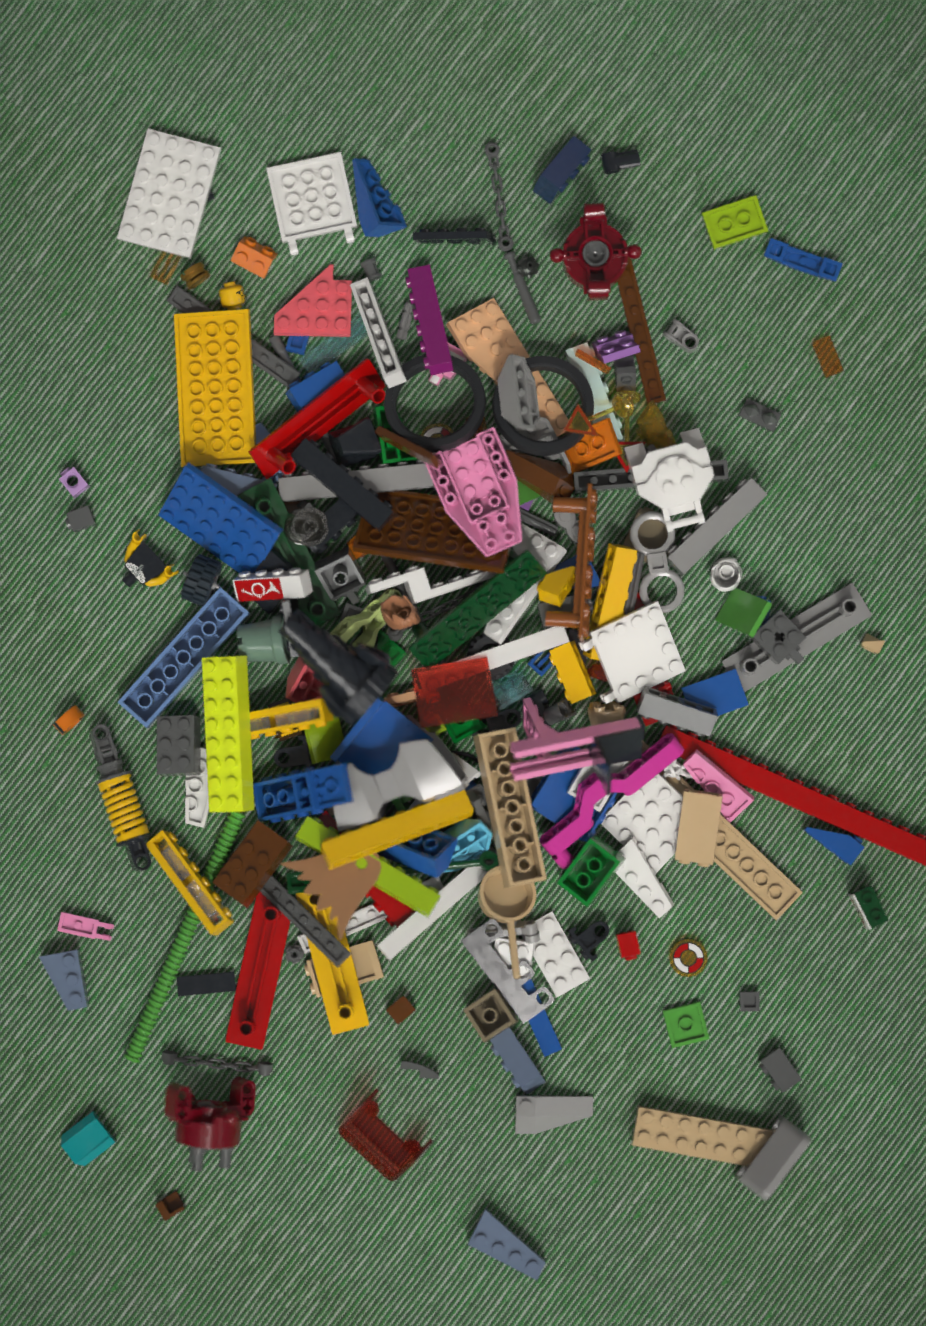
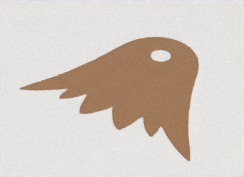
M377 853L372 854L375 857L379 858ZM323 855L299 861L280 863L287 868L304 872L298 879L312 880L304 890V893L308 895L321 894L317 903L318 911L332 906L330 920L338 916L339 940L342 939L352 915L377 881L381 871V862L370 855L363 857L367 861L365 869L357 868V860L329 870Z

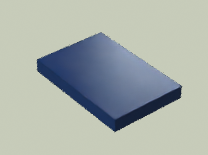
M736 669L682 688L686 700L717 709L718 716L749 705Z

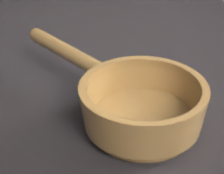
M497 866L488 871L484 876L478 890V902L487 917L495 919L499 923H507L513 978L519 979L520 966L514 921L522 919L533 909L536 901V887L533 882L504 888L500 866Z

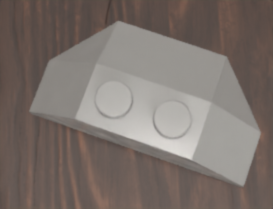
M510 354L497 379L502 417L515 427L533 431L540 418L535 379L526 364L525 357Z

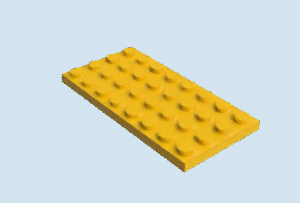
M250 310L174 314L181 467H185L188 462L195 467L206 466L207 463L213 465L255 463L248 452L256 445Z

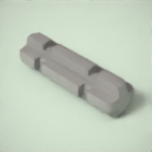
M405 303L404 312L399 324L400 330H398L396 335L398 339L406 340L407 330H409L412 320V309H415L414 304Z

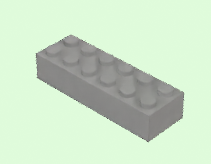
M752 478L749 481L744 479L735 488L737 490L735 494L732 492L728 494L722 501L723 505L721 507L717 505L708 514L710 518L707 521L705 520V523H698L694 527L696 531L693 534L691 532L687 533L680 541L682 544L679 547L675 545L666 554L668 556V564L681 577L768 495Z

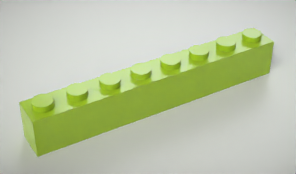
M307 816L295 836L296 840L322 855L320 850L321 843L329 837H339V831L333 827L326 828L322 825L323 822L316 817L311 819ZM372 854L369 855L381 862L380 875L373 886L429 918L440 900L441 895L438 894L439 891L432 886L427 888L422 885V881L415 876H412V878L405 874L406 871L402 868L390 866L388 864L389 861L381 856L377 858ZM358 859L356 861L357 868L365 869L367 867L366 859Z

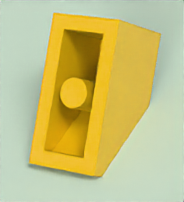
M570 566L546 574L543 581H540L537 586L540 601L561 607L575 584L576 567Z

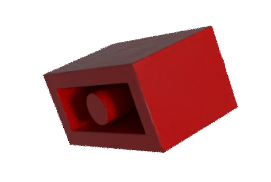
M632 930L615 934L620 957L625 958L626 961L637 959V955L641 953L636 931Z

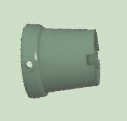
M279 614L269 620L238 625L237 638H239L240 644L237 645L239 656H247V662L277 661L279 665L290 663L291 655L290 651H287L286 639L278 632L283 622H285L284 615Z

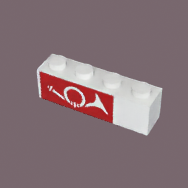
M299 567L292 568L289 571H284V569H276L272 572L260 570L255 573L244 571L232 580L237 602L305 598L313 592L309 570H301Z

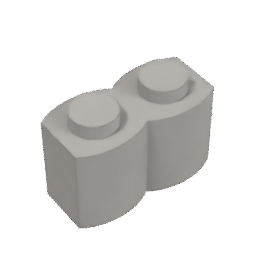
M555 512L553 518L556 524L566 531V535L571 542L578 545L579 520L576 519L575 513Z

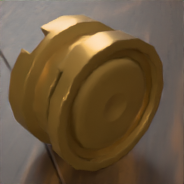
M202 262L194 264L184 271L185 275L181 274L180 276L183 281H186V286L189 290L197 287L210 277V273L208 270L205 271V266Z

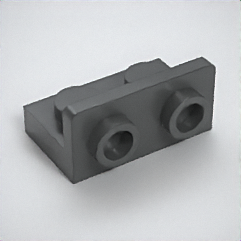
M478 784L466 791V794L474 809L473 815L475 819L481 820L489 829H492L489 822L490 817L484 788L481 784Z

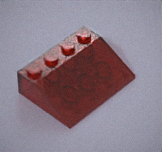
M487 657L411 669L421 728L498 716Z

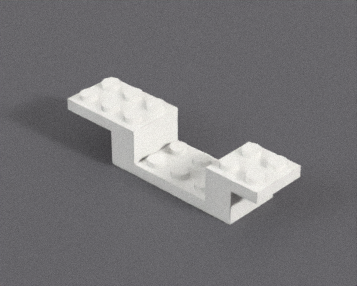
M418 566L405 570V574L400 575V572L387 576V580L384 581L381 578L368 582L369 586L365 587L367 595L404 583L410 602L416 604L491 579L497 573L477 570L466 574L467 578L465 579L459 576L448 580L449 584L444 585V582H440L430 586L424 568L419 569Z

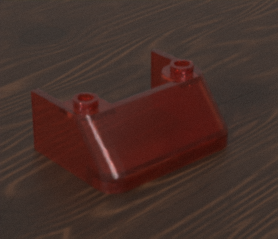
M376 1088L345 1120L338 1131L340 1136L386 1179L396 1181L420 1158L433 1141L430 1139L423 1146L413 1139H407L403 1142L377 1117L379 1107L372 1100L379 1092Z

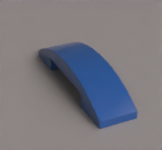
M773 238L770 239L764 257L784 266L836 282L843 264L793 248L789 244Z

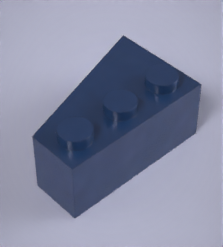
M573 136L540 175L533 192L551 205L559 193H563L567 188L570 179H575L580 172L578 169L581 165L585 167L591 159L589 154L592 149Z

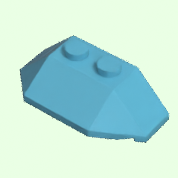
M465 819L443 832L458 838L451 862L477 859L483 852L489 851L492 831L481 820ZM462 868L445 870L444 873L456 872L461 870Z

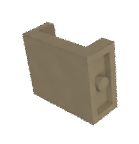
M644 507L643 509H642V508H639V510H638V512H637V514H636V516H635V519H636L640 514L646 513V512H648V511H654V510H652V509H650V508H648V507ZM657 519L644 521L638 529L639 542L648 549L661 547L667 539L666 526ZM629 530L623 546L635 549L630 540ZM645 556L644 562L647 563V557Z

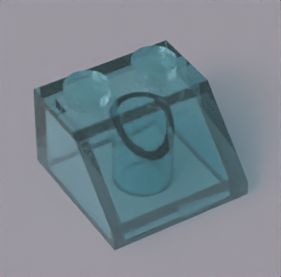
M515 670L506 676V681L502 683L497 681L490 685L491 690L488 693L499 711L533 692V688L522 672L517 673Z

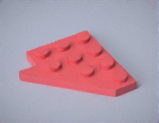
M328 266L274 315V336L351 337L352 289L350 284H352V280H333L334 266Z

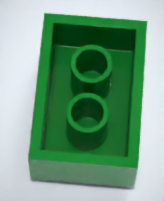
M595 835L588 840L557 884L588 907L593 904L626 858Z

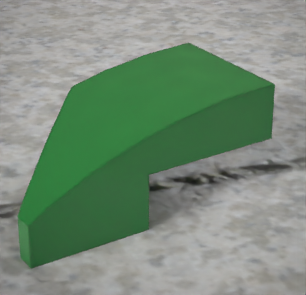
M381 629L378 631L377 649L390 656V664L395 668L407 653L394 641H391L388 635Z

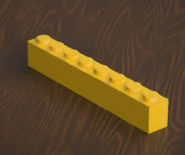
M465 790L438 800L433 799V801L425 805L423 803L418 804L409 811H399L393 817L380 818L377 823L371 825L369 823L364 824L353 832L352 830L345 831L339 837H329L321 843L320 850L328 869L331 870L470 818L473 815L474 809Z

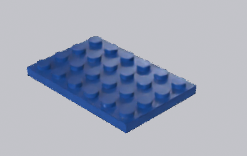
M189 462L181 472L158 516L238 573L244 571L253 573L266 558L283 531L278 525Z

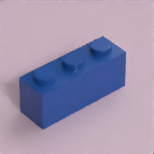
M337 361L332 364L330 362L325 363L317 373L312 371L304 376L305 380L299 383L297 380L288 386L290 389L286 392V395L297 412L345 375Z

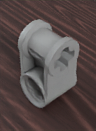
M673 319V324L662 335L685 352H695L699 345L698 337L681 322ZM692 339L695 341V346L687 347L685 341Z

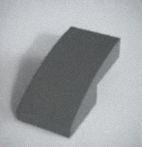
M401 1060V1069L420 1070L419 1078L439 1079V1074L433 1069L417 1062Z

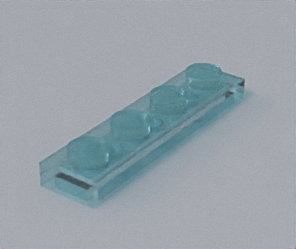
M360 316L351 323V337H330L299 359L307 373L318 371L322 365L331 362L368 336L362 317Z

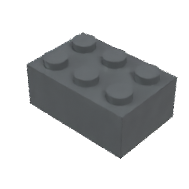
M195 715L157 717L158 775L163 777L201 775L199 717Z

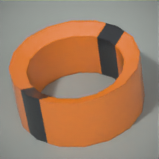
M74 705L53 726L61 735H64L77 725L85 714L77 705Z

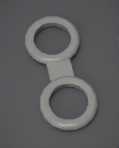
M648 511L640 514L630 528L632 545L638 552L643 553L647 557L649 572L640 583L639 595L644 605L652 603L647 595V587L650 581L658 576L671 578L677 587L676 596L671 603L664 606L660 605L662 612L668 613L675 610L681 604L685 588L681 577L676 572L668 569L666 552L672 547L675 540V529L672 532H667V539L661 547L656 549L644 547L638 539L640 525L649 519H657L665 525L662 513Z

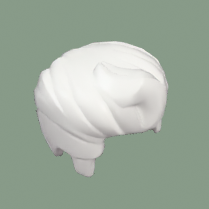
M734 557L720 558L714 563L710 572L711 584L722 592L734 590L742 578L740 564Z

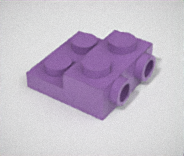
M621 330L615 332L614 336L597 338V341L592 343L596 358L605 364L639 353V345L634 342L630 332Z

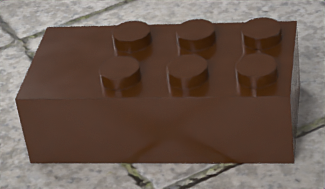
M258 820L212 883L248 908L293 845Z

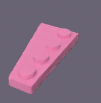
M697 749L684 761L683 766L704 791L723 794L721 813L729 823L754 801L752 794Z

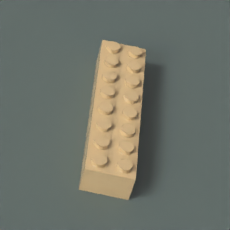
M516 727L473 736L504 888L547 880L526 779L514 781L510 772V764L522 762V757L514 758V753L510 750V742L518 741Z
M638 1105L631 1144L632 1146L747 1166L752 1163L772 1136L773 1130Z

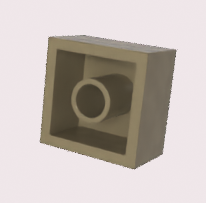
M498 989L492 990L463 1010L484 1043L519 1022Z

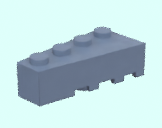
M208 463L206 466L203 465L199 468L200 471L235 496L267 480L262 477V480L254 478L255 475L243 473V475L236 474V470L229 468L220 470L217 469L218 466Z
M487 1208L484 1209L468 1240V1245L537 1280L546 1263L545 1260Z

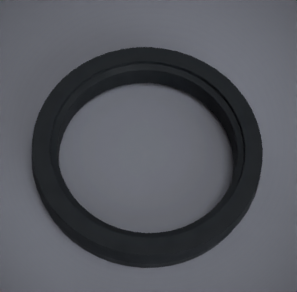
M426 354L415 357L401 366L407 381L419 372L429 370V368L425 369L423 361ZM451 356L452 372L460 375L469 384L474 394L472 413L465 424L455 432L442 437H425L410 431L401 422L396 409L399 392L406 382L391 388L387 386L385 392V415L392 431L431 453L449 451L467 442L477 432L485 415L486 394L479 376L470 365L454 356Z
M533 356L526 358V364L531 372H554L562 375L575 386L581 398L582 413L591 425L594 414V398L585 376L574 365L557 357ZM497 384L492 401L494 420L502 436L518 450L537 456L556 455L569 450L584 437L585 434L569 432L567 435L556 440L538 441L520 434L508 420L502 417ZM582 422V426L573 430L587 432L589 427L586 423Z

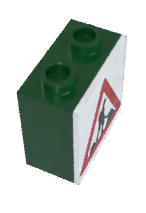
M866 885L848 894L865 929L871 930L889 921L871 885Z

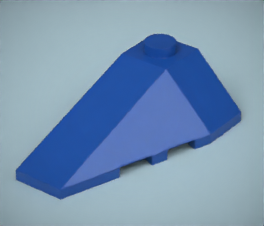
M354 158L352 162L358 215L364 235L366 237H381L406 228L407 226L399 206H394L389 198L390 192L384 190L380 184L381 178L369 159Z

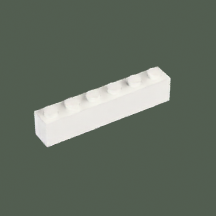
M368 277L350 284L388 388L406 382L407 380Z

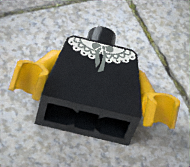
M140 529L133 533L132 540L127 546L124 566L130 572L122 581L129 588L137 580L143 586L162 585L172 576L177 575L179 571L172 572L171 567L174 564L166 566L144 541L141 542L147 535L144 534L140 537L138 535Z

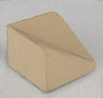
M865 634L860 647L878 654L885 641Z

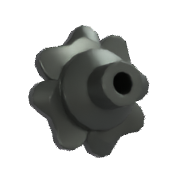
M524 256L523 259L517 261L519 266H517L516 270L520 272L523 278L527 276L530 279L538 273L537 268L539 264L535 262L534 257Z

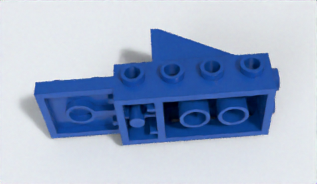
M346 763L317 770L314 767L304 768L303 773L300 770L291 771L289 776L286 773L275 775L276 779H273L272 776L261 778L262 782L253 784L258 820L260 822L269 820L270 824L281 822L282 817L284 821L295 819V814H297L298 818L309 816V811L313 815L323 813L325 808L354 802Z

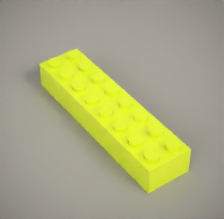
M247 656L202 658L209 812L254 810Z

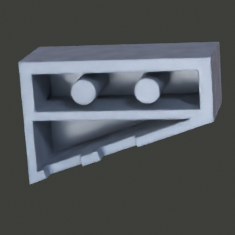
M510 1027L490 1040L493 1044L490 1048L496 1057L498 1055L501 1056L503 1059L501 1065L506 1072L510 1071L514 1077L511 1080L517 1088L521 1087L526 1094H529L546 1082Z

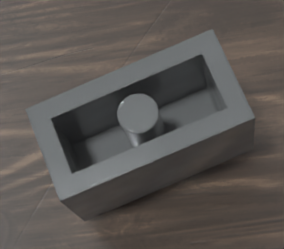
M779 1047L759 1059L762 1063L759 1067L765 1075L769 1073L773 1079L770 1083L776 1091L780 1089L784 1093L802 1080Z

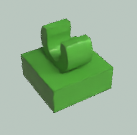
M402 795L391 801L399 812L410 807L408 801L414 797Z

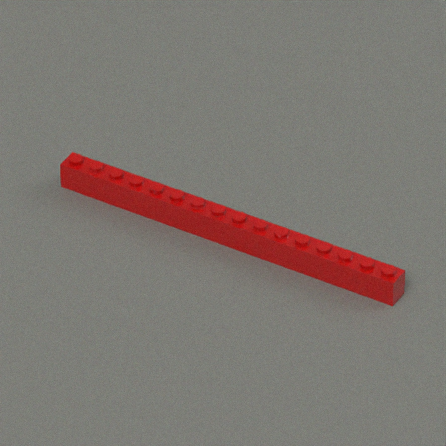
M670 724V726L666 725L660 739L667 734H673L684 747V752L679 758L686 760L697 749L738 784L926 866V836L919 833L915 836L909 833L910 829L901 825L898 828L892 826V821L882 817L881 820L874 818L875 814L865 809L863 812L856 810L857 806L852 803L846 802V804L838 802L840 798L829 794L828 797L822 795V790L811 786L810 789L804 787V782L795 778L793 781L786 779L787 775L777 770L775 773L768 771L769 767L764 764L750 763L752 759L743 755L740 758L734 756V751L725 747L722 750L715 747L716 743L707 739L705 742L698 740V735L691 732L687 734L682 733L675 725Z

